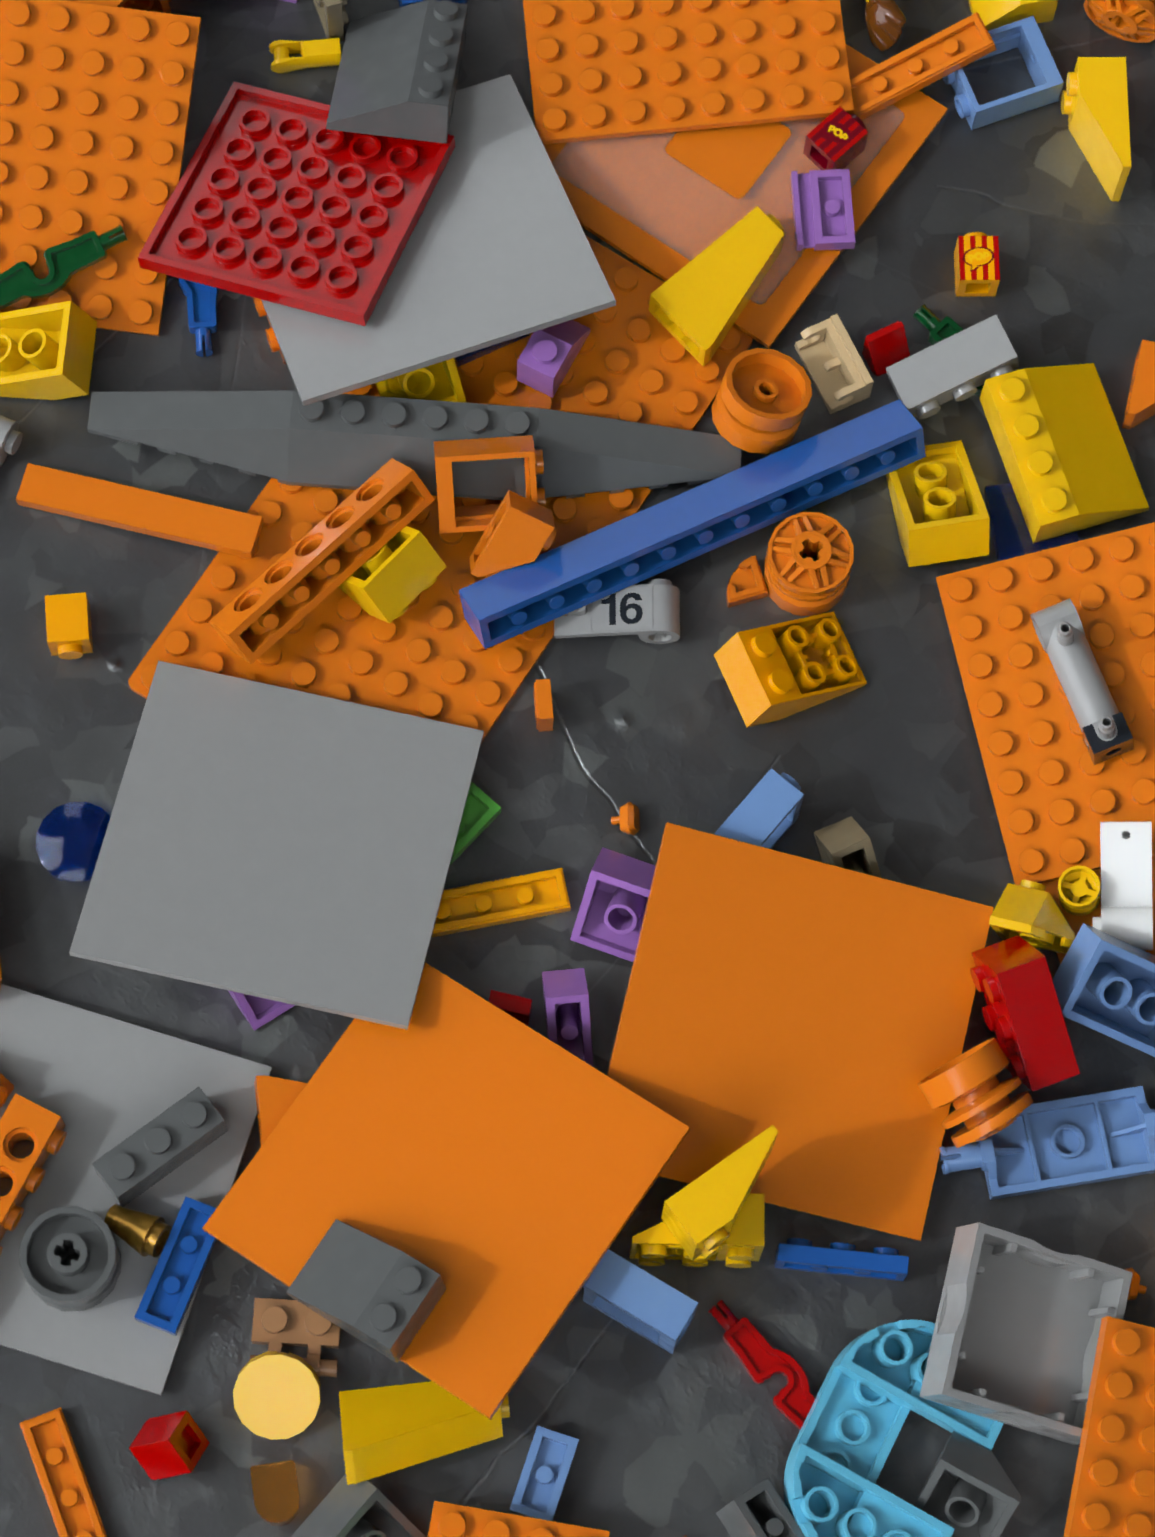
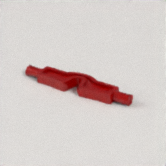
M719 1301L708 1312L726 1331L722 1337L724 1342L735 1353L756 1384H762L775 1374H783L786 1377L787 1385L774 1397L773 1404L800 1430L815 1400L809 1392V1383L803 1369L790 1355L781 1350L773 1349L746 1317L738 1320L724 1301Z

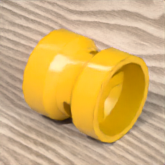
M1079 865L1069 867L1062 873L1058 881V896L1060 904L1066 912L1076 916H1084L1097 908L1101 898V884L1097 874L1092 869Z

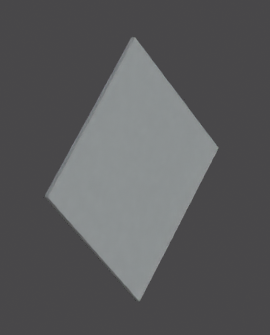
M511 74L456 91L448 132L449 135L455 137L456 147L366 326L261 300L303 406L616 306V299Z
M158 661L71 944L70 956L408 1030L484 731Z
M1 984L0 1073L14 1085V1089L8 1096L5 1104L0 1108V1119L13 1096L17 1093L61 1116L66 1125L63 1131L67 1132L59 1152L56 1155L49 1154L42 1169L46 1170L39 1188L35 1193L28 1192L20 1207L24 1208V1213L19 1224L13 1232L7 1230L0 1242V1246L3 1247L0 1255L1 1346L162 1396L202 1276L178 1333L174 1336L136 1321L134 1318L160 1255L158 1257L151 1255L143 1257L111 1231L121 1253V1273L114 1290L100 1304L84 1311H62L46 1305L27 1283L20 1266L21 1241L27 1228L41 1214L56 1207L78 1206L94 1212L104 1221L109 1209L114 1204L119 1205V1203L97 1175L92 1163L198 1086L222 1116L228 1131L132 1200L124 1208L163 1217L165 1223L170 1225L171 1228L175 1223L185 1197L217 1208L234 1185L257 1117L255 1077L260 1075L271 1076L273 1067ZM29 1140L19 1141L13 1147L12 1155L16 1158L28 1157L33 1152L34 1143ZM0 1178V1197L7 1195L11 1191L13 1186L11 1179ZM75 1254L67 1256L64 1261L65 1266H70L71 1259L78 1260L79 1256Z

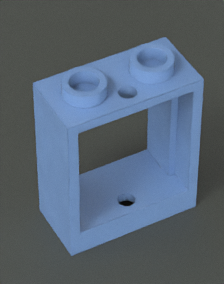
M1034 16L989 30L988 32L997 50L976 61L1018 48L1035 87L979 105L963 68L942 78L946 85L951 84L955 92L954 102L956 110L961 118L966 117L971 130L1059 101L1064 82Z
M771 768L714 835L772 849L798 819L804 794L800 792L801 786L790 775L786 773L779 775Z
M609 1249L583 1285V1301L671 1354L675 1351L694 1319L698 1302Z

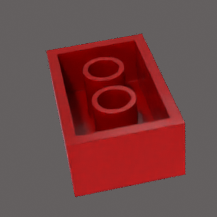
M1019 935L971 952L975 967L970 969L972 980L976 989L979 992L983 991L987 1006L982 1007L985 1022L991 1031L995 1030L998 1043L1009 1060V1064L1003 1070L1008 1069L1012 1077L1019 1076L1022 1083L1032 1092L1080 1074L1045 955Z

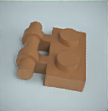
M255 1298L252 1344L268 1345V1351H277V1353L282 1352L283 1346L308 1347L307 1358L302 1359L313 1367L318 1379L320 1376L337 1377L338 1360L321 1359L322 1348L339 1349L340 1327L297 1300ZM250 1355V1359L258 1355Z

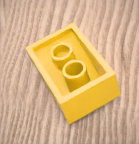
M1078 57L1074 72H1068L1066 90H1063L1061 95V113L1068 114L1069 131L1110 200L1120 201L1131 169L1126 57Z
M72 301L0 313V397L60 400L89 395L97 321Z
M962 440L925 445L926 457L886 474L898 535L908 567L989 555L990 517Z
M774 1125L767 1128L664 1202L661 1219L692 1261L701 1254L705 1259H708L727 1245L725 1240L730 1236L729 1232L773 1149L778 1134Z

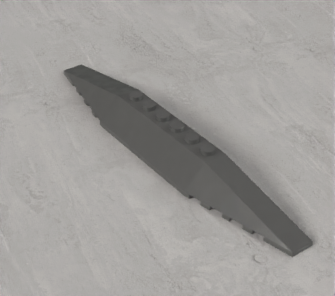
M297 390L92 392L87 429L88 433L134 445L141 443L158 448V451L172 455L179 453L200 459V462L214 465L217 463L236 468L238 472L252 476L259 474L278 479L279 483L295 486L356 490L393 458L412 468L429 492L437 496L434 441L533 435L535 450H543L544 474L536 475L537 488L544 487L545 498L566 496V499L585 497L586 493L609 491L610 494L624 492V489L665 488L668 487V484L688 482V485L707 483L741 468L742 449L733 446L718 434L544 408L340 394L303 406ZM524 458L452 462L454 497L503 500L508 490H511L526 498Z

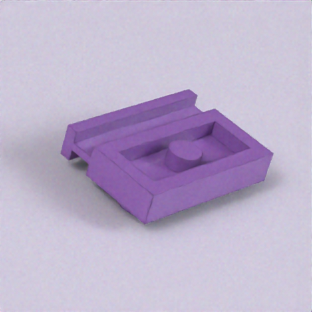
M849 169L809 170V173L799 174L797 171H791L790 181L796 251H802L804 248H814V251L854 249L856 241Z

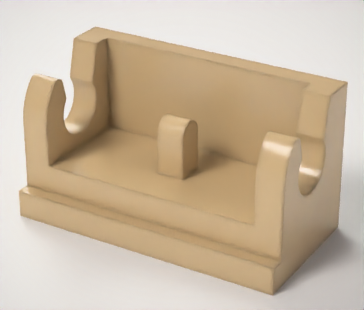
M834 314L829 319L810 326L801 332L803 339L795 342V349L830 414L870 397L874 381L838 314Z

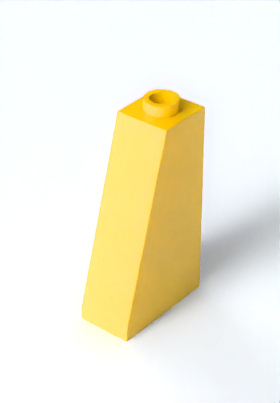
M756 206L650 294L649 312L702 366H705L711 360L782 251L785 233L781 223L772 214L766 215Z
M432 1381L339 1391L347 1485L357 1484L503 1437L502 1419L510 1418L508 1395L490 1420Z

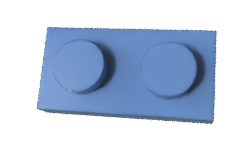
M537 1425L509 1512L520 1516L553 1521L579 1439Z

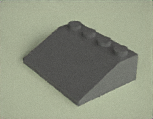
M424 0L349 21L326 129L446 144L466 42L468 4L455 3L448 0Z

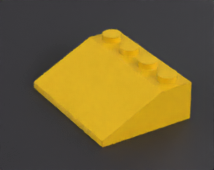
M1094 363L1023 368L985 380L979 399L1033 543L1148 511V502Z

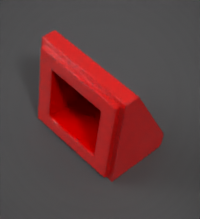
M901 321L875 331L865 338L862 355L875 376L887 373V367L910 356L905 328Z

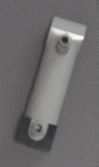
M1069 598L1031 614V620L1038 639L1049 656L1083 733V741L1093 764L1096 765L1133 750V736L1122 712L1119 713L1086 639L1083 625L1071 599Z

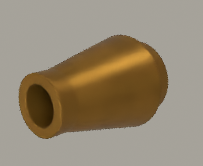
M114 1204L109 1209L104 1219V1222L111 1231L143 1257L147 1255L158 1257L162 1253L172 1230L171 1226L165 1223L163 1217L124 1208L118 1204Z

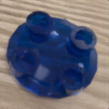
M69 802L56 807L42 820L36 833V851L41 864L54 879L67 882H85L92 879L111 817L103 808L89 802Z

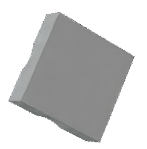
M980 1222L956 1227L919 1397L1065 1443L1080 1445L1101 1319L1106 1316L1124 1319L1133 1272L1085 1256L1055 1252L1042 1246L1035 1240Z

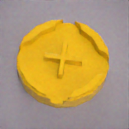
M267 1351L250 1359L240 1370L233 1389L234 1409L241 1423L255 1435L270 1440L289 1439L303 1432L315 1419L321 1402L320 1381L313 1367L300 1356L292 1353Z

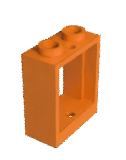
M533 435L434 441L440 534L485 531L500 505L455 507L452 462L524 458L526 498L546 507L544 487L537 488L536 475L544 474L543 450H535Z

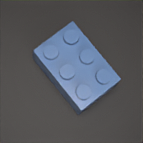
M1083 923L1052 979L1063 1016L1155 1057V955Z

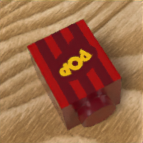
M839 106L806 135L803 154L820 170L844 169L865 150L868 131L864 122L857 115L849 114Z

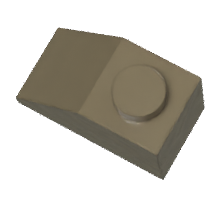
M852 816L813 832L822 863L882 878L871 839Z

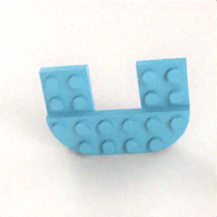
M907 1319L881 1325L865 1332L850 1342L833 1362L791 1448L784 1472L783 1492L785 1505L805 1537H952L955 1530L953 1527L875 1484L910 1410L951 1433L953 1431L990 1451L1004 1423L919 1397L935 1323Z

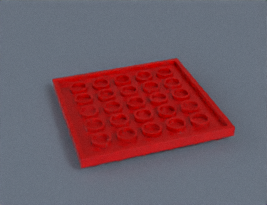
M233 82L138 256L139 266L142 269L366 326L456 147L455 137L448 134L447 143L445 144L327 130L326 124L330 105Z

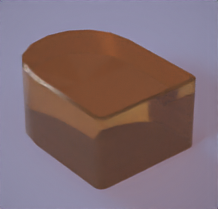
M288 1460L251 1466L253 1497L258 1515L265 1523L272 1526H283L292 1522L300 1511L301 1503L295 1462Z

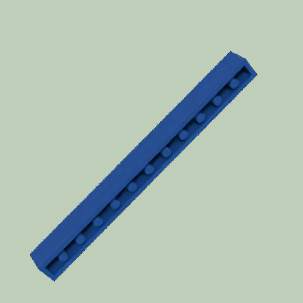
M898 399L540 554L534 562L503 570L458 590L465 620L485 649L926 457L923 427L901 400Z

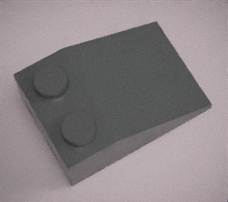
M336 1219L286 1293L398 1363L446 1291V1287L440 1274L405 1252Z

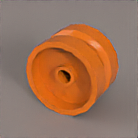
M764 348L742 351L730 361L711 407L712 421L720 435L737 448L749 453L759 454L780 451L792 442L812 397L811 380L799 363L792 357L779 351Z

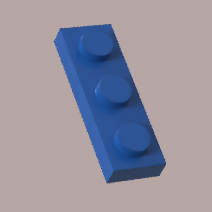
M185 1197L134 1316L136 1321L174 1336L177 1335L217 1240L202 1229L216 1208Z
M788 1238L786 1244L779 1243L776 1249L774 1268L904 1281L908 1274L909 1257L899 1256V1250L894 1248L875 1247L873 1248V1253L855 1251L856 1246L849 1243H830V1248L812 1247L813 1241L808 1239Z

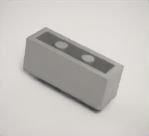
M997 314L887 367L886 371L898 399L901 400L914 417L918 416L922 420L939 412L941 409L940 405L952 399L959 402L973 396L978 391L976 387L983 385L986 379L1013 372L1014 369L1019 367L1018 356Z

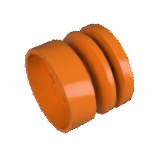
M1085 0L1083 6L1087 16L1106 33L1121 40L1135 43H1146L1155 40V0Z
M801 512L787 517L775 527L768 542L763 578L769 597L780 609L796 616H814L829 611L841 601L848 586L854 562V545L848 531L836 519L821 512ZM806 553L808 557L803 559L802 556ZM817 556V561H814L811 557Z
M995 1037L967 1050L918 1083L920 1090L932 1109L943 1107L950 1103L953 1104L955 1110L942 1122L944 1129L952 1128L964 1122L965 1126L951 1137L956 1148L972 1142L983 1141L1012 1124L1021 1112L1033 1103V1098L1028 1091L1012 1098L1008 1097L1009 1093L1022 1084L1019 1076L1001 1082L997 1079L996 1075L1009 1064V1060Z

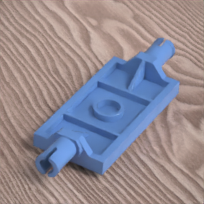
M1143 1086L1034 1103L1023 1110L1012 1124L983 1141L969 1143L959 1148H956V1146L939 1147V1158L944 1163L941 1165L942 1172L945 1175L951 1172L981 1168L985 1172L990 1200L1155 1173V1109H1150L1146 1103Z

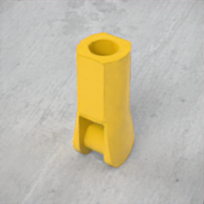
M339 37L304 41L277 40L269 44V51L274 55V61L271 62V70L275 73L339 66L341 48ZM300 53H301V57H290V56H289V54H300Z

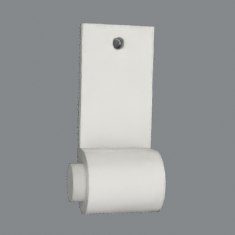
M1152 821L1100 822L1101 917H1093V927L1142 950H1153Z

